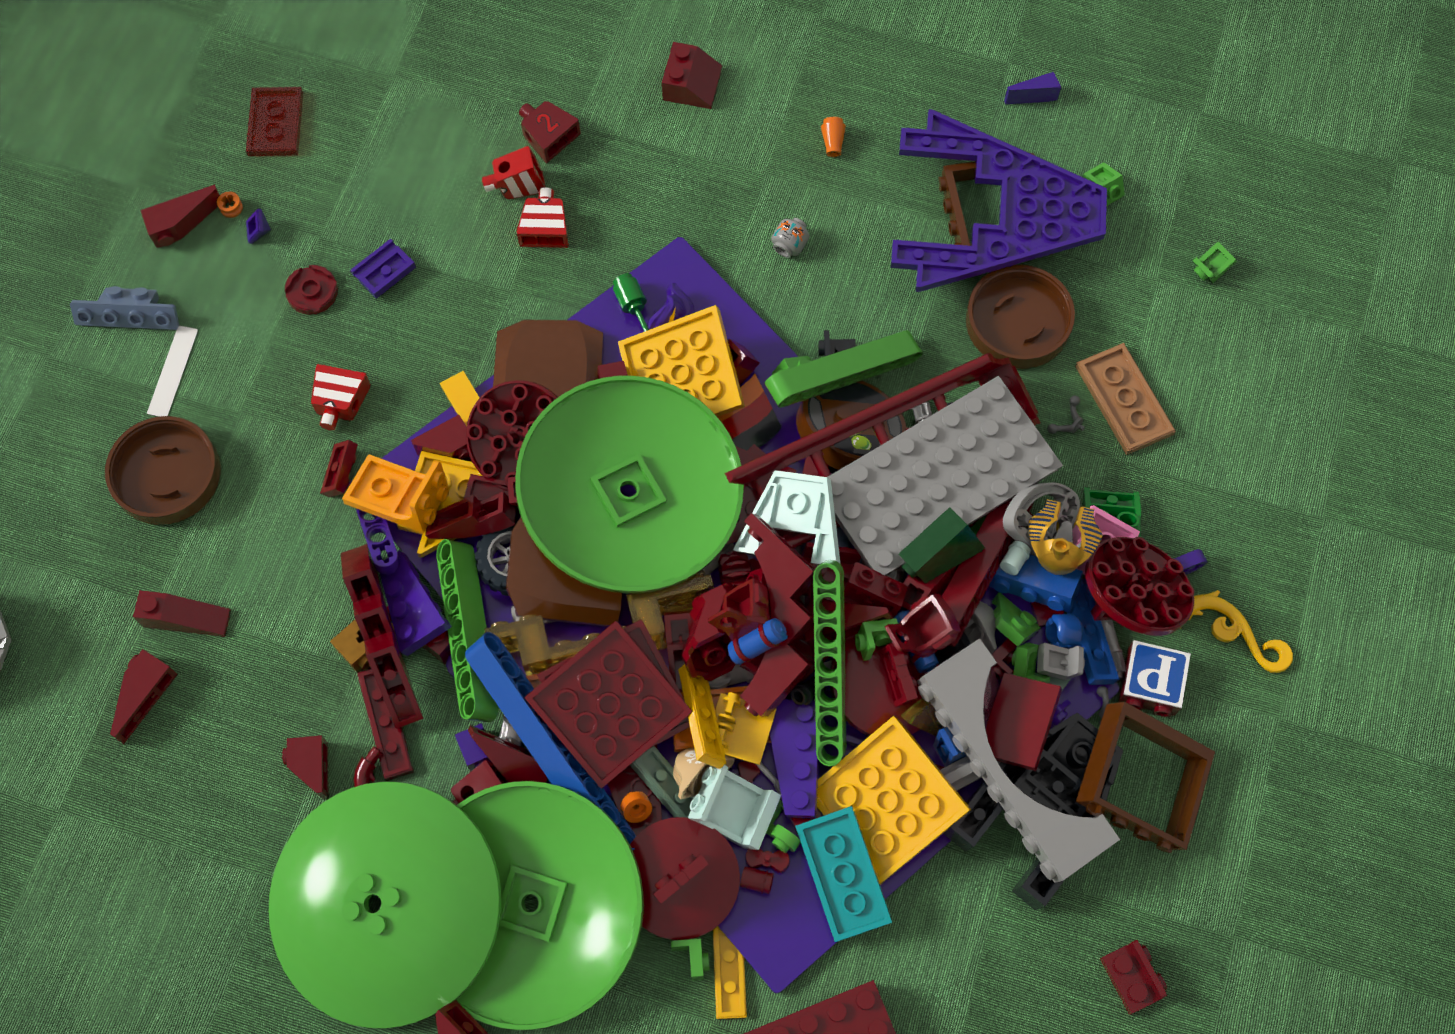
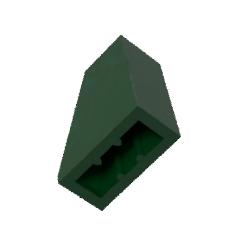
M949 507L898 555L905 561V564L901 567L912 579L918 576L924 583H927L980 553L985 547L971 528Z

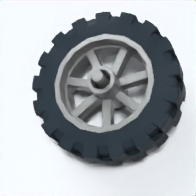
M515 525L482 535L483 539L478 541L476 546L477 552H475V560L482 581L485 585L488 584L492 591L497 592L498 590L505 596H509L506 590V578L510 546L506 549L503 545L510 543L511 532ZM497 550L505 555L504 557L493 559ZM507 563L502 572L495 567V565Z

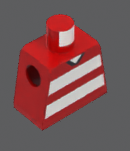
M529 146L494 159L492 162L494 174L482 177L486 192L500 188L506 199L539 194V189L546 187L543 171Z
M541 188L539 189L538 198H527L525 200L517 228L520 247L568 248L563 200L554 198L553 189Z
M320 364L316 365L311 404L316 414L322 415L319 424L322 428L335 430L338 419L351 421L355 418L371 386L366 373Z

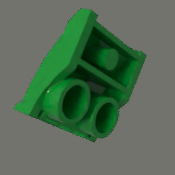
M1084 487L1083 507L1090 508L1093 505L1140 531L1138 537H1141L1139 492H1112L1090 490V488Z

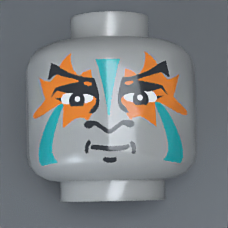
M798 218L782 220L771 237L773 249L786 258L798 256L810 238L806 224Z

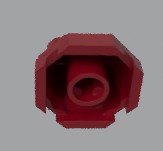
M724 583L694 598L692 602L693 609L690 612V617L693 625L682 653L685 666L692 678L698 679V675L703 676L704 680L712 681L732 671L736 665L728 652V644L732 640L725 632L708 623L709 617L722 610L723 595L735 588L730 583Z

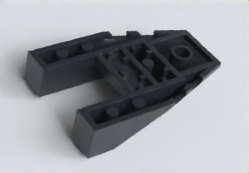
M1075 713L1049 730L1036 771L1002 762L999 763L1002 771L1010 781L1037 803L1068 815L1095 817L1086 812V807L1076 802L1098 733V729L1079 713ZM1117 744L1100 796L1105 801L1107 800L1110 787L1114 783L1123 749ZM985 781L966 802L971 811L943 833L964 852L976 845L1003 810L999 802L996 803L988 794V785ZM1038 858L1034 860L1012 890L1013 893L1034 910L1045 907L1064 882L1063 880L1054 883L1052 879L1049 880L1041 871V862Z

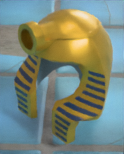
M1047 499L1045 507L1029 519V536L1032 548L1039 563L1048 572L1055 575L1071 573L1094 553L1103 536L1095 523L1094 509L1087 507L1079 508L1076 525L1081 532V542L1078 545L1072 543L1073 529L1069 521H1064L1061 524L1054 539L1047 538V529L1058 520L1061 502Z

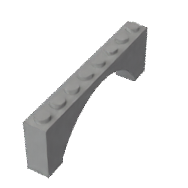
M979 638L916 681L919 685L918 691L926 702L930 701L936 710V718L940 724L948 727L953 735L952 740L958 750L966 753L971 761L969 764L972 771L978 777H982L988 785L987 791L990 797L996 803L999 802L1005 810L1004 815L1008 823L1013 828H1017L1021 833L1025 848L1031 854H1035L1041 862L1040 869L1049 880L1052 879L1054 883L1063 881L1118 842L1120 838L1103 814L1093 818L1078 817L1049 809L1024 794L1002 771L989 745L983 714L986 682L991 667L997 662Z

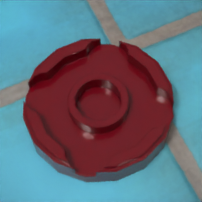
M308 265L309 267L304 269L301 267L295 270L286 281V298L290 306L299 313L306 315L319 314L327 310L335 302L338 295L337 282L333 274L325 267L318 265Z

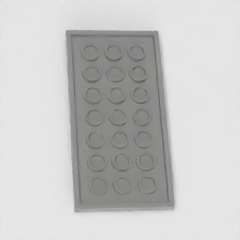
M997 376L827 478L831 479L835 520L867 567L887 576L905 564V561L898 554L949 507L969 526L1013 499L1021 490L1039 483L1060 470L1063 465L1004 382Z

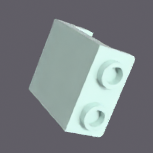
M726 765L721 769L713 766L708 767L702 776L703 784L700 791L691 801V811L688 819L711 829L715 828L727 840L744 849L759 850L781 795L773 790H763L728 771V766Z

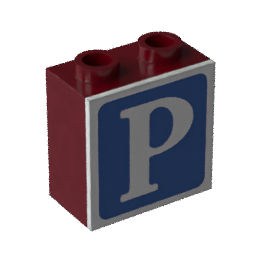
M1134 640L1127 650L1126 671L1123 673L1118 702H1126L1139 710H1152L1155 715L1161 717L1175 716L1182 708L1191 653Z

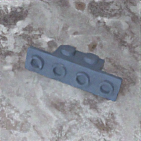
M113 286L105 288L97 301L72 300L70 303L75 325L177 330L179 327L176 306L173 304H156L159 300L157 290H148L142 287L125 289Z

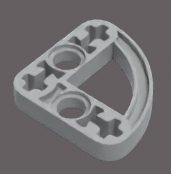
M1052 482L1037 483L1021 490L1012 499L1003 517L1004 530L1015 541H1021L1028 545L1031 549V555L1036 556L1029 536V519L1033 516L1027 512V509L1036 499L1044 495L1054 497L1053 501L1061 502L1057 520L1059 527L1064 521L1071 522L1072 528L1074 526L1080 508V500L1072 489L1063 484ZM1057 521L1052 523L1047 529L1046 535L1048 539H1054L1056 536Z

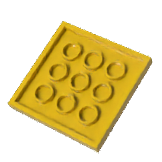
M716 305L618 341L622 361L625 362L628 376L648 377L672 384L700 400L717 417L745 407L721 313Z
M897 716L891 717L838 764L818 779L817 807L824 816L853 806L880 885L948 830L955 822L971 811V808Z

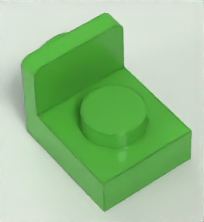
M1103 162L1083 174V178L1107 188V206L1125 195L1123 175Z
M896 618L862 623L858 634L855 635V646L857 651H861L863 661L870 660L875 650V645L885 646L892 642L885 626L888 624H898Z

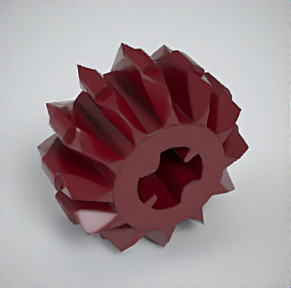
M736 551L720 555L718 563L721 585L730 583L733 587H736L746 582L751 572L748 556L745 553Z

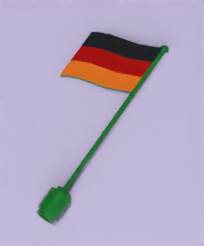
M630 273L622 274L613 281L615 296L623 312L636 314L644 332L648 331L649 328L641 314L647 299L638 280ZM754 374L740 387L745 407L717 417L730 434L735 446L744 450H748L753 444L757 447L763 446L781 429L773 408L756 374Z

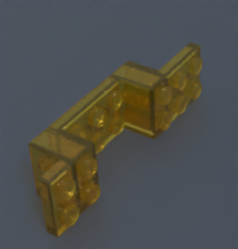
M697 574L687 581L669 588L626 595L632 623L642 619L657 649H667L666 633L662 620L664 612L693 609L692 602L694 598L714 589L711 575ZM533 614L525 615L519 621L511 623L506 621L496 622L490 628L485 629V633L491 632L498 636L509 653L520 652L526 676L538 674L578 653L599 635V633H591L584 636L582 640L574 642L562 640L555 643V646L550 647L542 615L536 616Z

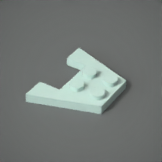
M775 470L753 513L759 515L773 529L816 535L811 558L812 564L820 565L825 560L830 559L840 563L831 479ZM746 524L733 551L754 554L755 550L764 540L760 543L748 533L750 527Z

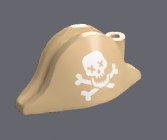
M695 748L681 751L675 760L673 777L679 786L678 797L680 799L694 797L699 793L703 784L702 776L705 770L710 767V765L697 760ZM725 755V765L728 766L729 770L733 766L735 758Z

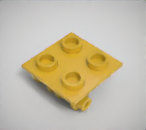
M729 692L728 695L720 693L715 713L724 754L760 765L777 709L769 716L758 715L756 717L745 708L744 704L746 701L739 698L740 695Z

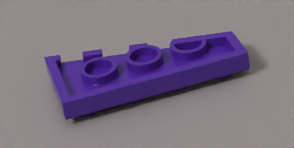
M398 550V568L390 574L380 573L399 650L402 654L408 656L452 626L441 614L442 610L438 604L432 600L429 595L430 591L420 581V576L407 555ZM388 558L383 560L384 563L390 562Z
M784 699L776 708L777 710L769 733L784 813L787 818H816L819 760L816 754L815 700H812L810 704L805 706L804 704L798 705L793 700Z

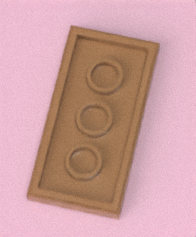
M1124 343L1076 363V369L1126 455L1175 434L1176 430Z

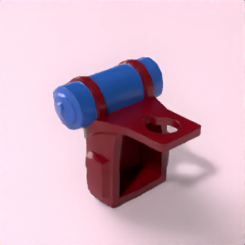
M753 578L723 595L722 610L708 618L709 624L725 632L732 640L728 644L729 656L734 663L739 665L756 659L758 655L781 645L782 641L788 638L784 624L776 618L770 620L766 585Z
M939 594L925 595L911 606V611H902L894 617L897 619L898 624H888L885 626L896 649L899 652L908 653L911 658L910 662L920 674L930 672L936 668L939 663L935 655L936 651L946 648L957 639V635L961 632L953 611Z

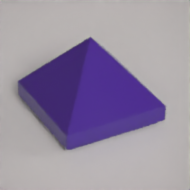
M257 209L246 221L249 244H253L271 230L262 209Z

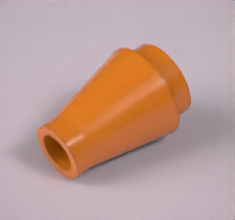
M840 117L825 118L821 125L826 155L829 157H838L842 154L841 149L846 125Z

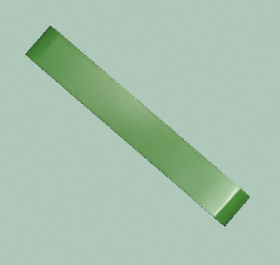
M905 330L779 371L770 376L765 381V385L778 407L782 408L904 367L919 359L923 352L910 331Z
M444 539L439 543L436 553L445 617L452 626L448 629V637L459 711L463 719L490 723L496 719L499 707L465 657V651L487 632L475 553L471 544Z
M830 559L817 566L813 575L816 754L822 764L835 766L841 761L847 747L845 718L844 571L839 562ZM825 567L833 569L836 574L835 581H826L822 577V569ZM824 597L834 599L836 610H826L822 605V599ZM824 627H832L836 631L837 637L835 640H828L824 637L822 632ZM831 656L835 658L837 668L828 669L823 663V657ZM828 685L833 686L837 690L838 696L836 698L827 697L823 690L824 687ZM833 715L836 717L838 726H828L824 721V716ZM825 745H835L839 754L836 756L827 754L824 748Z

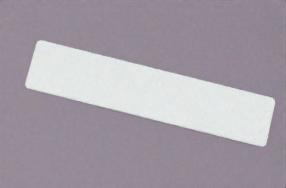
M179 326L176 330L147 414L168 416L198 329Z

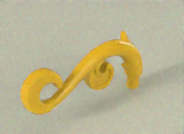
M1219 590L1194 596V609L1189 620L1193 615H1203V612L1200 610L1211 609L1218 611L1228 617L1232 626H1226V617L1215 619L1211 626V631L1216 639L1222 642H1231L1241 633L1252 655L1266 671L1280 673L1290 667L1293 661V653L1289 645L1282 640L1267 641L1263 644L1262 649L1264 651L1274 649L1279 654V659L1277 662H1270L1265 659L1248 621L1234 605L1218 597L1220 594Z

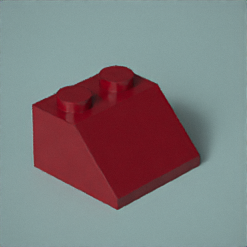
M673 42L662 79L663 100L711 109L722 65L698 46Z

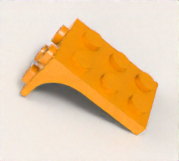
M368 454L342 500L348 506L424 533L427 526L434 522L437 514L436 510L440 503L445 502L447 499L449 487L442 464L439 461H433L428 472L422 474Z

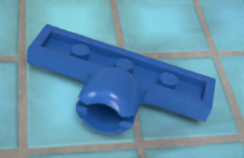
M1082 579L1081 587L1071 612H1067V614H1053L1052 618L1047 620L1045 625L1046 640L1051 645L1063 648H1073L1076 646L1084 648V670L1089 685L1115 684L1119 680V676L1101 620L1094 621L1090 612L1096 605L1094 598L1088 588L1086 579Z

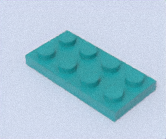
M853 806L795 826L835 942L893 922Z

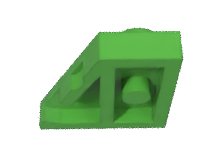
M998 592L992 600V604L997 606L993 611L996 618L995 626L1016 646H1020L1035 636L1041 627L1036 623L1037 620L1027 611H1021L1002 593Z

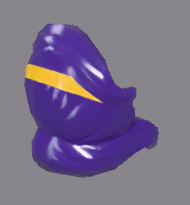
M672 283L666 290L667 300L660 310L654 309V315L647 323L649 330L695 313L691 299L676 283Z

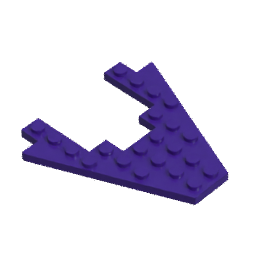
M928 109L927 129L901 127L899 155L976 161V184L1001 185L999 225L974 223L971 246L893 240L891 268L917 270L915 292H922L1104 239L1106 235L1107 188L933 109Z

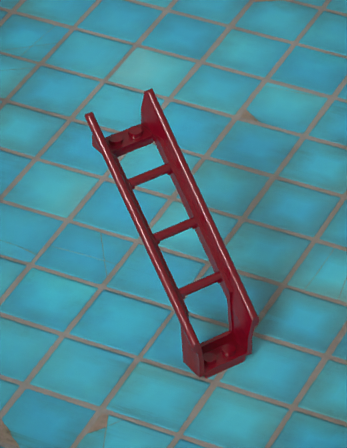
M987 353L728 471L725 475L729 483L743 485L753 482L760 497L775 470L780 471L809 456L819 476L828 477L832 474L823 458L822 450L870 428L873 429L880 445L890 440L884 428L886 427L885 421L933 400L937 410L940 411L948 406L944 394L977 381L982 386L997 376L1004 382L1034 426L1041 422L1037 416L1039 413L1015 365L1012 366L1009 358L997 359L991 353ZM836 521V529H837V528L840 527V525H839V524L837 523V521ZM776 529L777 533L793 548L816 538V535Z

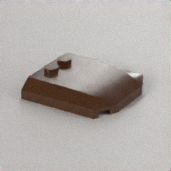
M523 320L497 331L493 387L508 381H531L545 386L559 397L576 386L598 379L597 366L603 365V332L577 320Z
M520 518L511 532L506 590L514 605L516 616L609 627L616 620L618 622L622 593L598 589L584 584L560 570L536 546L522 518Z

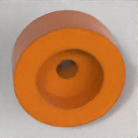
M629 792L620 804L625 819L631 823L644 821L652 812V804L648 796L643 792Z

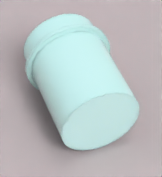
M1014 541L1009 545L1008 552L1000 563L1001 569L1010 575H1017L1024 562L1030 557L1031 549L1029 546L1021 541Z

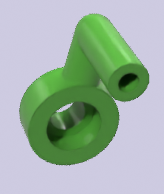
M779 800L766 834L774 838L772 844L782 852L787 853L788 850L795 852L801 843L800 839L781 825L773 824L784 809L783 802Z

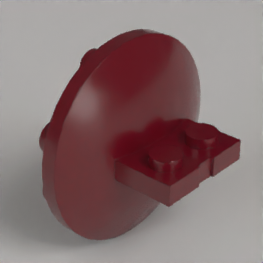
M508 381L486 391L473 406L466 427L467 449L474 466L482 476L505 480L507 487L498 484L495 486L508 490L507 478L516 476L517 460L525 436L541 412L558 398L554 392L543 385L531 381Z
M1114 537L1101 542L1094 553L1087 559L1085 566L1086 582L1093 598L1097 602L1090 611L1094 621L1115 620L1132 631L1151 636H1163L1179 630L1192 615L1194 609V588L1184 573L1182 564L1178 560L1172 559L1158 547L1148 543L1144 538Z
M855 637L845 640V718L852 727L867 736L873 734L893 716H897L912 735L929 723L936 712L930 701L926 702L918 691L919 685L916 681L927 673H918L915 666L910 662L911 658L908 653L899 652L893 642L885 646L875 645V650L870 660L863 661L861 651L856 649ZM835 658L832 660L830 669L837 668ZM830 686L832 698H836L838 696L837 690Z
M675 817L655 822L634 838L630 846L635 848L633 853L637 860L642 880L644 900L642 927L666 939L686 940L702 936L712 931L724 921L737 899L740 872L736 855L729 842L715 828L711 829L686 817Z

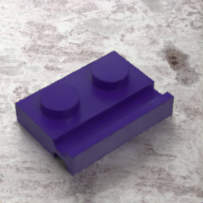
M390 238L350 271L377 299L414 270L416 265Z

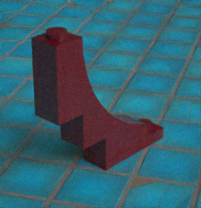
M751 513L744 522L750 527L748 533L760 543L764 540L755 550L754 554L761 565L770 597L771 619H779L784 624L787 631L786 634L788 635V638L782 641L781 645L765 652L758 671L748 687L740 695L746 701L744 704L745 708L757 717L758 715L769 716L815 666L795 646L814 624V615L797 599L813 583L815 568L759 515Z
M365 544L342 552L343 580L353 602L354 617L364 639L366 657L395 728L397 729L422 720L423 713L413 691L410 676L399 650L381 590L378 572L374 567L368 545Z

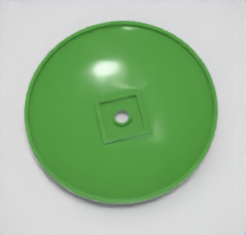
M612 376L592 380L574 387L551 402L533 422L520 448L515 476L516 497L522 521L530 537L546 558L560 570L584 584L619 593H646L669 588L688 580L708 566L722 551L735 529L743 502L744 484L729 483L725 475L726 472L741 466V462L730 434L717 416L690 393L672 384L640 376ZM623 485H631L635 488L636 494L631 497L624 496L620 488Z
M521 781L499 784L471 795L457 804V806L475 822L491 848L500 878L501 915L495 943L488 960L471 986L457 1001L474 1019L500 1028L533 1030L566 1022L587 1011L605 997L616 985L633 957L640 936L644 910L643 887L637 860L630 844L616 823L599 806L575 791L549 783ZM530 894L535 895L539 902L538 908L534 912L528 911L525 907V899Z
M376 782L353 787L336 794L314 809L299 824L283 848L276 864L269 894V925L273 945L282 968L292 984L304 998L325 1014L339 1021L366 1028H393L416 1023L435 1015L439 1009L457 1000L471 986L488 960L495 943L501 915V886L497 865L491 848L475 822L454 802L441 794L421 786L400 782ZM373 895H377L381 900V907L376 913L372 912L368 906L369 899Z

